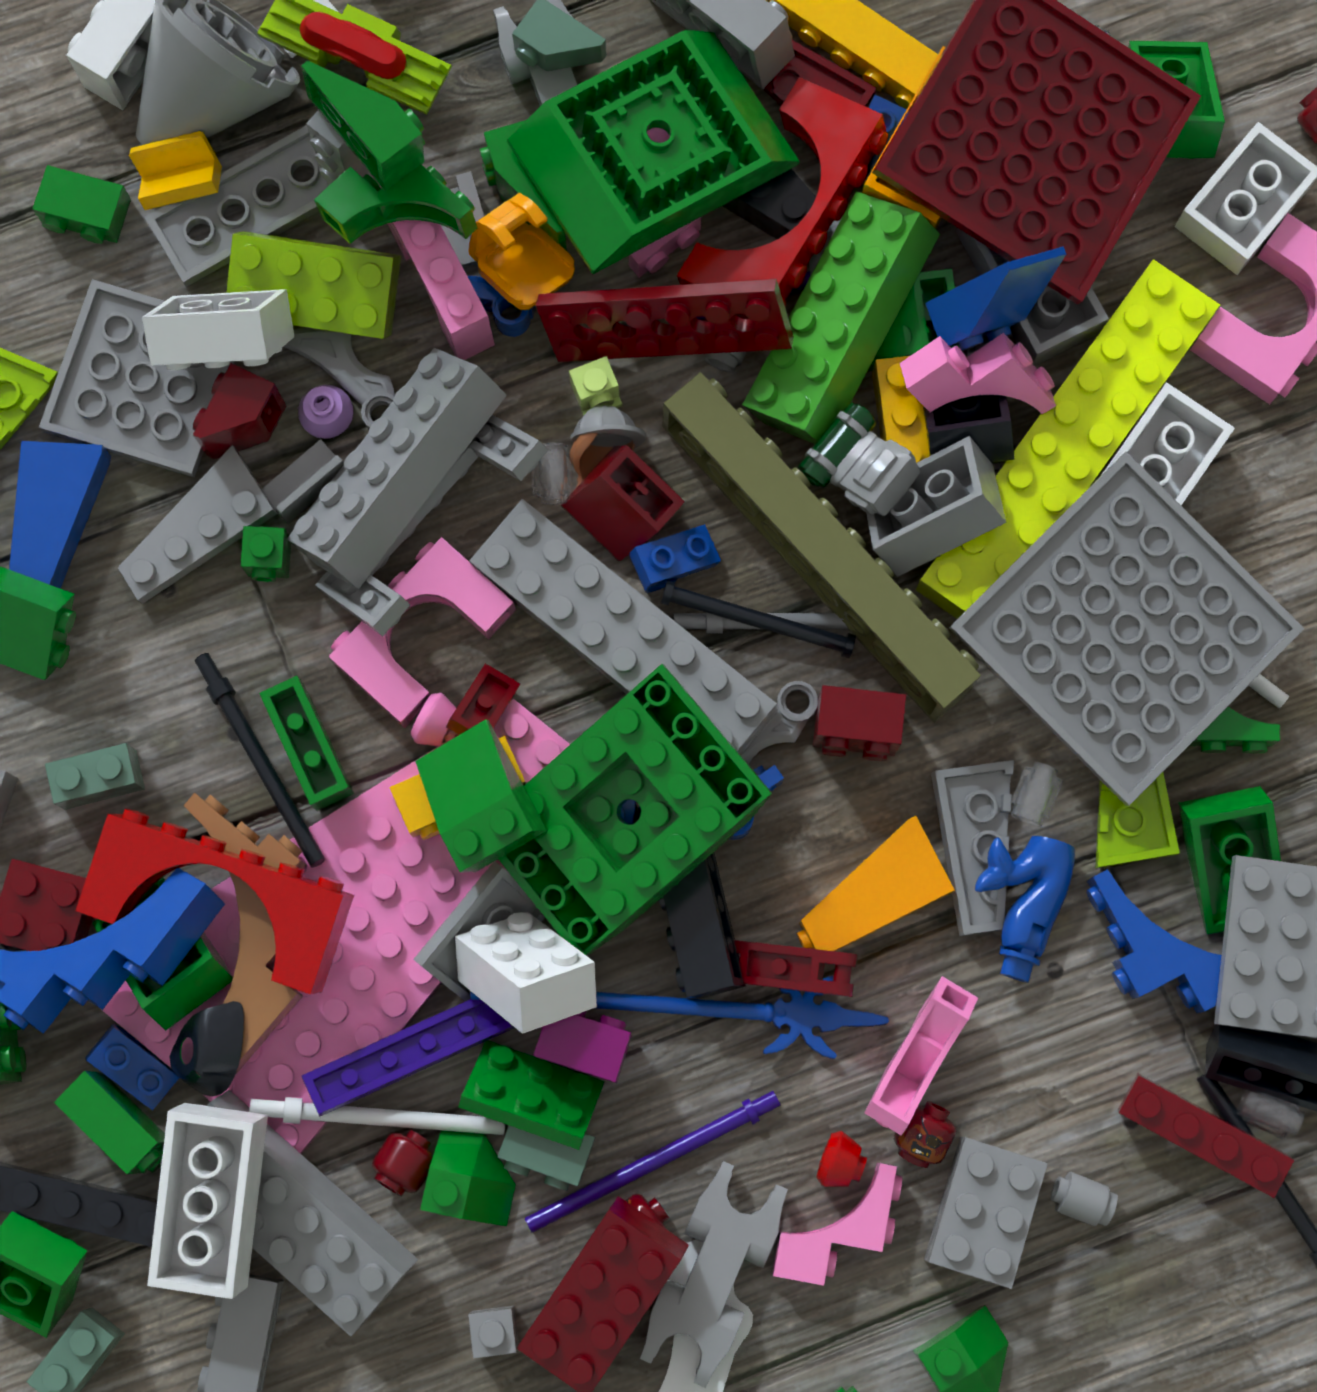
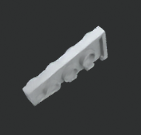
M232 445L119 565L118 569L136 599L143 604L243 537V526L258 527L278 513L238 450Z
M1014 760L936 770L931 773L949 880L955 889L952 892L959 937L1000 931L1003 927L1006 886L999 890L976 892L975 884L980 874L988 868V851L995 838H1000L1007 851H1009L1007 829L1008 813L1011 812L1012 795L1010 794L1011 775H1013Z

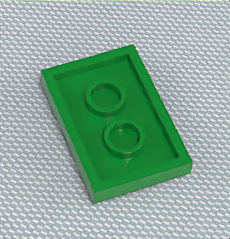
M488 1040L485 1041L463 1090L458 1108L580 1150L605 1081Z

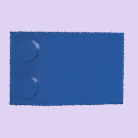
M1064 246L1006 262L926 302L925 304L937 337L941 336L950 347L959 345V348L964 351L984 343L982 338L984 336H987L990 342L1002 333L1006 336L1011 335L1010 327L1027 318L1066 256Z

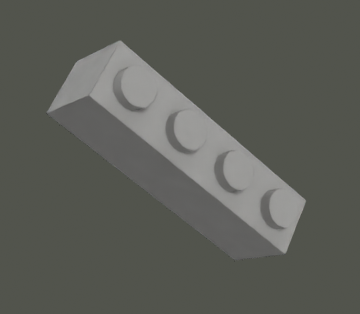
M249 1274L248 1287L235 1298L215 1297V1305L221 1307L218 1322L211 1323L208 1331L206 1348L212 1349L209 1367H202L198 1381V1392L263 1391L284 1280Z

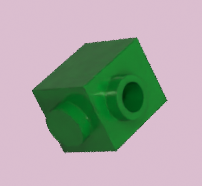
M243 526L241 568L252 580L275 582L276 578H289L291 543L287 540L289 534L285 528Z

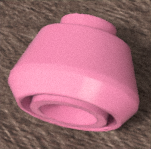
M443 693L431 694L423 705L410 733L415 743L440 747L444 741L448 742L457 735L446 728L456 707Z

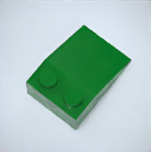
M1129 41L1128 48L1201 95L1166 158H1215L1225 119L1208 43Z
M310 61L301 65L308 98L385 192L425 162L423 148L425 141L421 133L424 127L411 109H407L404 112L395 100Z
M525 121L483 132L486 147L480 148L479 151L488 186L496 185L499 197L503 202H506L518 193L531 199L548 219L547 222L539 227L567 251L565 231L507 143V139Z
M486 719L415 761L439 833L459 872H477L547 831L489 720Z
M1260 786L1178 803L1185 847L1206 934L1224 931L1232 856L1239 855L1281 861L1273 802Z
M165 877L161 878L145 893L137 907L155 893L166 880ZM99 919L92 923L97 932L112 925ZM203 932L163 986L149 977L144 982H140L132 975H129L126 982L141 1008L166 1031L230 984L233 976L213 944Z

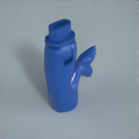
M1031 836L1022 853L1013 861L1003 842L997 837L993 840L988 851V868L978 877L975 891L999 890L1005 886L1023 884L1034 878L1032 885L1012 904L1004 919L1001 932L1003 946H1000L999 955L1004 957L1000 974L1017 981L1029 983L1033 966L1040 965V960L1037 958L1045 951L1052 927L1066 898L1073 873L1075 848L1056 839Z

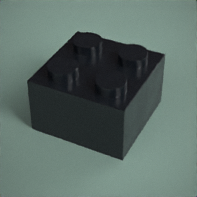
M976 395L965 397L940 406L932 412H929L923 406L930 456L970 436L992 464L1000 461L1014 460L1012 425L1006 396Z

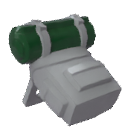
M851 402L844 411L839 412L835 417V421L822 437L806 452L805 458L797 468L813 486L824 488L831 483L845 492L844 496L855 507H859L870 515L878 513L885 516L905 495L920 474V470L911 451L891 439L884 441L878 438L872 432L876 425L873 415L865 407Z

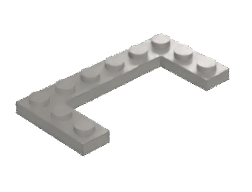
M492 414L359 589L329 572H326L315 586L381 636H384L391 627L399 622L401 615L409 608L410 604L401 595L373 577V574L382 568L398 546L414 533L416 526L432 509L440 504L443 496L458 479L466 475L470 466L478 457L522 481L528 473L536 468L538 461L548 450L538 439Z

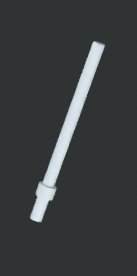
M285 1097V1101L251 1099L249 1112L265 1114L272 1118H283V1123L300 1124V1120L494 1135H504L505 1130L504 1123L483 1116L343 1106L319 1117L313 1103H302L303 1098Z

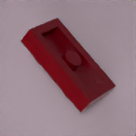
M485 663L454 711L446 728L460 735L487 719L494 729L521 683Z

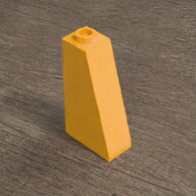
M917 816L908 819L799 922L802 930L796 934L803 948L838 951L951 894L955 890Z

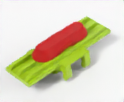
M275 0L257 32L259 37L308 59L310 62L325 68L328 62L339 64L340 60L344 59L364 70L365 76L368 78L367 88L426 115L452 68L451 64L399 41L401 33L396 26L347 4L341 14L313 0Z

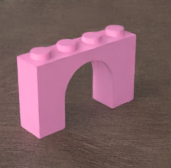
M1289 213L1267 241L1257 258L1290 279L1301 290L1308 309L1305 327L1299 332L1285 337L1267 336L1257 332L1220 307L1190 349L1197 356L1269 405L1278 394L1284 398L1289 394L1299 380V377L1293 374L1300 363L1308 366L1317 354V232Z
M421 220L387 223L405 260H412L436 310L441 329L455 356L466 360L494 346L488 315L441 225Z
M442 537L435 544L432 542L427 543L417 554L415 566L407 574L404 571L400 572L388 585L389 588L401 595L410 604L408 609L429 602L445 604L460 613L488 640L516 611L514 602ZM361 621L351 633L345 631L333 642L331 646L333 652L329 655V658L403 728H406L420 713L430 693L394 660L390 645L394 626L384 636H381Z

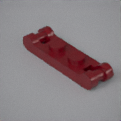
M734 940L737 953L740 954L739 964L744 984L853 997L854 984H850L852 967H856L857 954ZM825 964L835 965L833 981L823 980Z

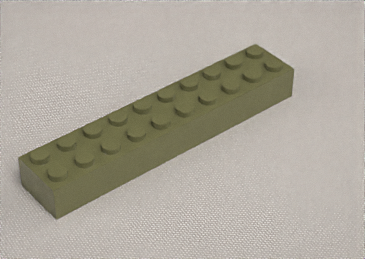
M699 372L663 403L662 427L822 602L840 619H843L842 621L848 630L856 635V639L935 723L966 696L981 675L977 671L979 665L966 650L962 649L959 652L948 640L951 636L945 626L937 619L930 621L920 610L922 603L918 597L908 588L902 590L893 581L894 573L882 559L877 558L874 560L864 549L866 543L858 532L851 527L847 530L836 519L838 513L833 505L823 497L818 499L808 489L810 482L806 476L796 467L791 470L781 459L783 454L779 447L770 438L767 437L763 440L753 429L755 423L747 412L742 408L734 409L726 400L728 395L722 385L714 378L708 380Z

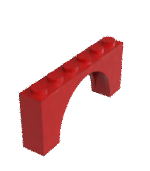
M799 77L781 105L779 112L784 129L804 141L820 162V185L812 207L800 223L790 232L760 247L744 250H724L697 242L676 275L680 285L777 279L783 303L786 307V298L793 287L798 288L803 282L807 272V264L813 254H819L827 240V231L833 221H839L843 216L850 193L854 187L859 188L865 180L868 164L874 154L879 155L884 149L888 133L886 132L883 114ZM745 314L736 315L741 319H749Z
M125 809L123 814H107L75 911L113 924L132 912L145 893L161 878L173 872L177 867L183 868L194 864H208L220 867L246 882L256 892L269 914L276 945L275 964L271 981L310 995L323 991L354 898L353 894L342 891L344 883L323 876H319L318 882L304 878V869L280 862L279 868L264 864L265 856L253 851L241 849L239 855L225 850L227 843L204 835H202L200 841L186 836L188 829L172 823L163 822L162 828L147 823L149 816L138 811Z

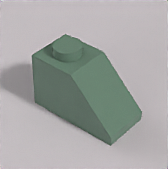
M537 0L512 33L514 50L517 57L531 67L538 65L545 71L599 63L607 56L605 38L547 0Z

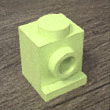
M607 356L569 370L570 384L583 416L588 410L596 406L605 405L616 408L622 406L619 397V385Z

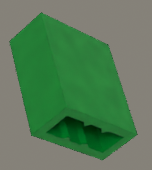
M0 566V664L42 680H46L56 668L61 669L65 665L70 652V646L66 645L67 634L71 631L76 619V612L72 610L75 594Z
M84 1071L54 1102L127 1175L144 1174L147 1171L153 1173L161 1167L165 1133L102 1072Z

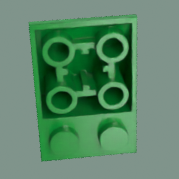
M952 268L919 273L867 372L873 371L875 360L911 356L938 338L925 303L955 288Z

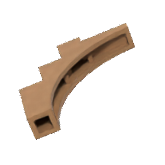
M194 793L183 805L202 824L212 838L227 843L225 847L227 851L238 855L241 849L259 853L265 856L264 864L279 868L280 862L304 869L306 866L298 858L303 851L285 835L278 841L268 834L257 845L256 842L260 836L242 821L237 826H234L224 817L229 810L212 795H209L204 800ZM229 872L235 887L240 917L239 954L232 984L223 1004L236 1001L240 1002L243 1007V1044L237 1074L303 995L296 989L271 981L272 968L275 964L276 945L269 914L256 892L241 878Z

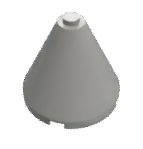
M155 0L135 135L140 142L138 146L197 131H202L208 139L289 97L299 84L300 76L294 67H291L288 73H286L280 66L281 61L285 57L284 53L274 43L259 37L256 27L220 1Z

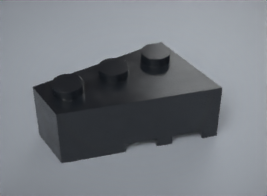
M790 169L722 206L775 239H779L800 223L812 207L816 196L798 175Z

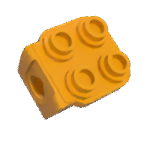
M518 193L476 221L478 229L471 235L468 252L478 263V272L481 277L516 308L528 310L536 305L538 294L554 293L566 285L573 278L575 268L572 256L539 227L548 221L545 214L531 199Z

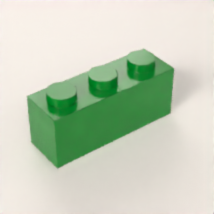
M296 675L260 692L262 701L309 804L316 811H319L355 794L301 679Z

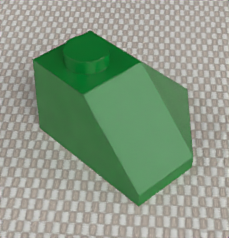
M441 1130L430 1164L420 1210L507 1227L516 1183L508 1170L504 1169L501 1160L497 1158L498 1155L485 1134Z
M983 1305L913 1351L938 1392H998L1009 1342L986 1305Z

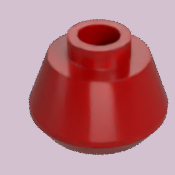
M843 1131L831 1133L822 1154L816 1178L823 1187H849L851 1180L859 1182L863 1174L867 1157L860 1155L862 1147Z

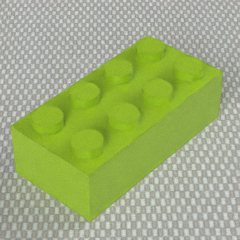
M244 231L233 233L226 293L287 289L292 324L294 326L385 339L392 335L401 255Z

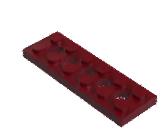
M777 279L538 294L536 302L537 311L558 362L597 360L605 356L608 359L783 350L792 349L794 338ZM745 314L749 319H741L736 315ZM703 316L709 322L701 321L696 317ZM657 319H665L669 324L661 323ZM625 321L629 326L621 325L618 322ZM579 324H587L589 328H584Z

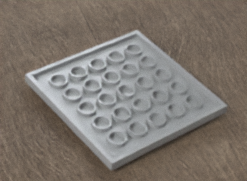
M1127 451L949 627L1126 806H1129L1305 629Z

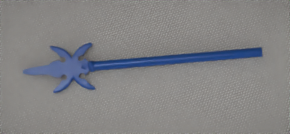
M834 976L823 978V980L833 981ZM779 988L781 993L789 994L791 1001L786 1003L781 997L774 1005L770 1002L759 1004L596 992V1009L763 1020L767 1023L772 1021L778 1029L782 1025H787L790 1029L789 1033L780 1034L772 1044L763 1050V1054L777 1053L786 1049L801 1034L805 1043L813 1051L823 1057L835 1059L836 1053L825 1044L820 1036L812 1034L813 1027H818L822 1033L832 1032L840 1027H873L886 1025L889 1022L888 1017L869 1012L843 1009L838 1004L825 1000L820 1005H816L813 1002V997L822 996V993L805 992L802 996L800 991ZM471 992V1000H481L473 992Z

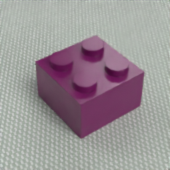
M587 1011L542 1027L533 1056L617 1084L632 1038L631 1032L625 1031L626 1022L605 1015H601L600 1021L597 1022L585 1018Z

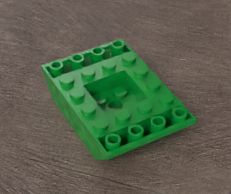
M683 30L545 101L507 139L508 145L592 275L794 168L800 162L715 33ZM652 128H661L668 133L669 139L662 143L654 142L648 137L647 131Z
M661 664L524 785L547 831L498 860L557 933L588 956L625 930L746 825L773 793L668 668ZM628 800L636 801L641 808V816L634 824L626 823L621 816V807Z

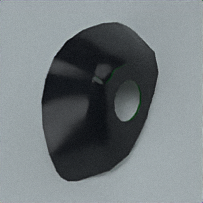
M232 1001L206 1008L194 1014L180 1031L169 1056L171 1069L182 1081L203 1095L212 1097L221 1095L229 1088L235 1077L243 1044L244 1013L241 1003ZM189 1037L193 1042V1057L188 1064H184L181 1057V1049L184 1040Z

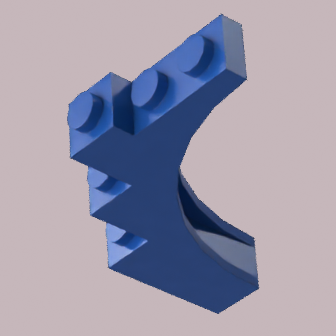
M177 867L155 893L128 915L98 933L68 945L42 951L11 952L0 949V1003L8 1008L3 1016L22 1030L31 1025L44 1034L70 999L81 1006H84L89 1001L103 1010L129 975H132L140 982H144L149 977L163 986L225 903L204 882Z
M1108 869L1087 880L1090 889L1086 890L1092 906L1097 912L1103 910L1110 923V926L1106 927L1112 943L1118 950L1123 948L1127 954L1112 962L1116 971L1112 972V976L1119 990L1124 995L1129 993L1132 999L1139 998L1177 978L1180 983L1176 987L1177 992L1188 1009L1193 1007L1197 1014L1216 1006L1222 955L1210 953L1183 942L1150 921L1126 897Z

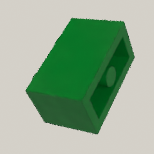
M47 165L32 210L41 221L42 226L50 231L64 234L66 230L80 233L82 238L93 243L102 244L104 240L117 243L131 198L123 185Z

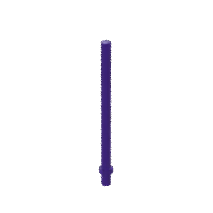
M771 1091L753 1101H750L748 1098L741 1102L742 1107L525 1217L531 1233L750 1121L752 1124L759 1122L760 1116L781 1106L774 1091Z

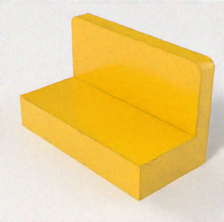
M202 131L130 149L129 157L142 177L138 200L144 210L218 193L222 165Z

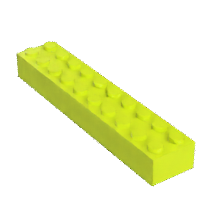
M1153 259L1053 396L1056 406L1043 415L1040 414L1014 450V460H1007L997 473L996 480L1006 523L936 557L920 579L916 591L958 619L1093 484L1209 323L1220 304Z

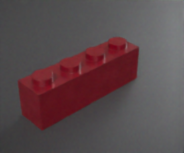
M1137 1073L1118 1108L1119 1114L1272 1198H1275L1294 1162V1159L1286 1153Z

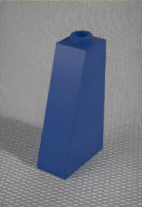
M21 441L9 570L61 589L111 462V454L103 445Z

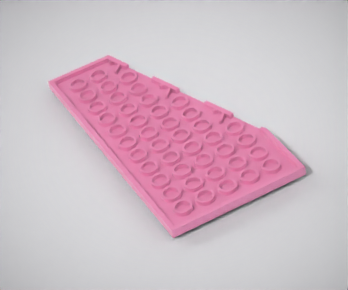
M515 699L510 701L494 728L498 739L503 736L506 737L526 783L570 745ZM415 761L308 828L326 860L322 864L311 868L302 852L298 858L306 864L303 877L318 882L319 876L342 882L344 883L342 891L353 894L354 898L323 991L310 995L297 990L303 997L240 1071L235 1074L231 1085L226 1090H230L249 1108L251 1099L285 1101V1097L303 1098L302 1103H313L303 1082L302 1075L403 1030L442 983L413 959L491 864L477 872H459L440 834L422 840L421 835L414 838L410 835L389 787L418 775L419 771ZM291 838L290 840L299 847L295 838ZM496 860L498 864L505 868L499 860ZM231 877L211 889L225 905L204 933L233 976L239 954L240 917L235 887ZM126 981L102 1011L171 1068L169 1056L184 1025L194 1014L206 1008L223 1004L232 982L166 1031L141 1008ZM189 1037L184 1040L181 1049V1057L184 1064H188L193 1057V1042ZM204 1095V1096H205L209 1101H212V1100L216 1099L217 1097H219L220 1095L213 1096V1097H212V1096H207V1095ZM267 1118V1124L300 1154L305 1151L328 1123L324 1121L300 1120V1124L283 1123V1118Z

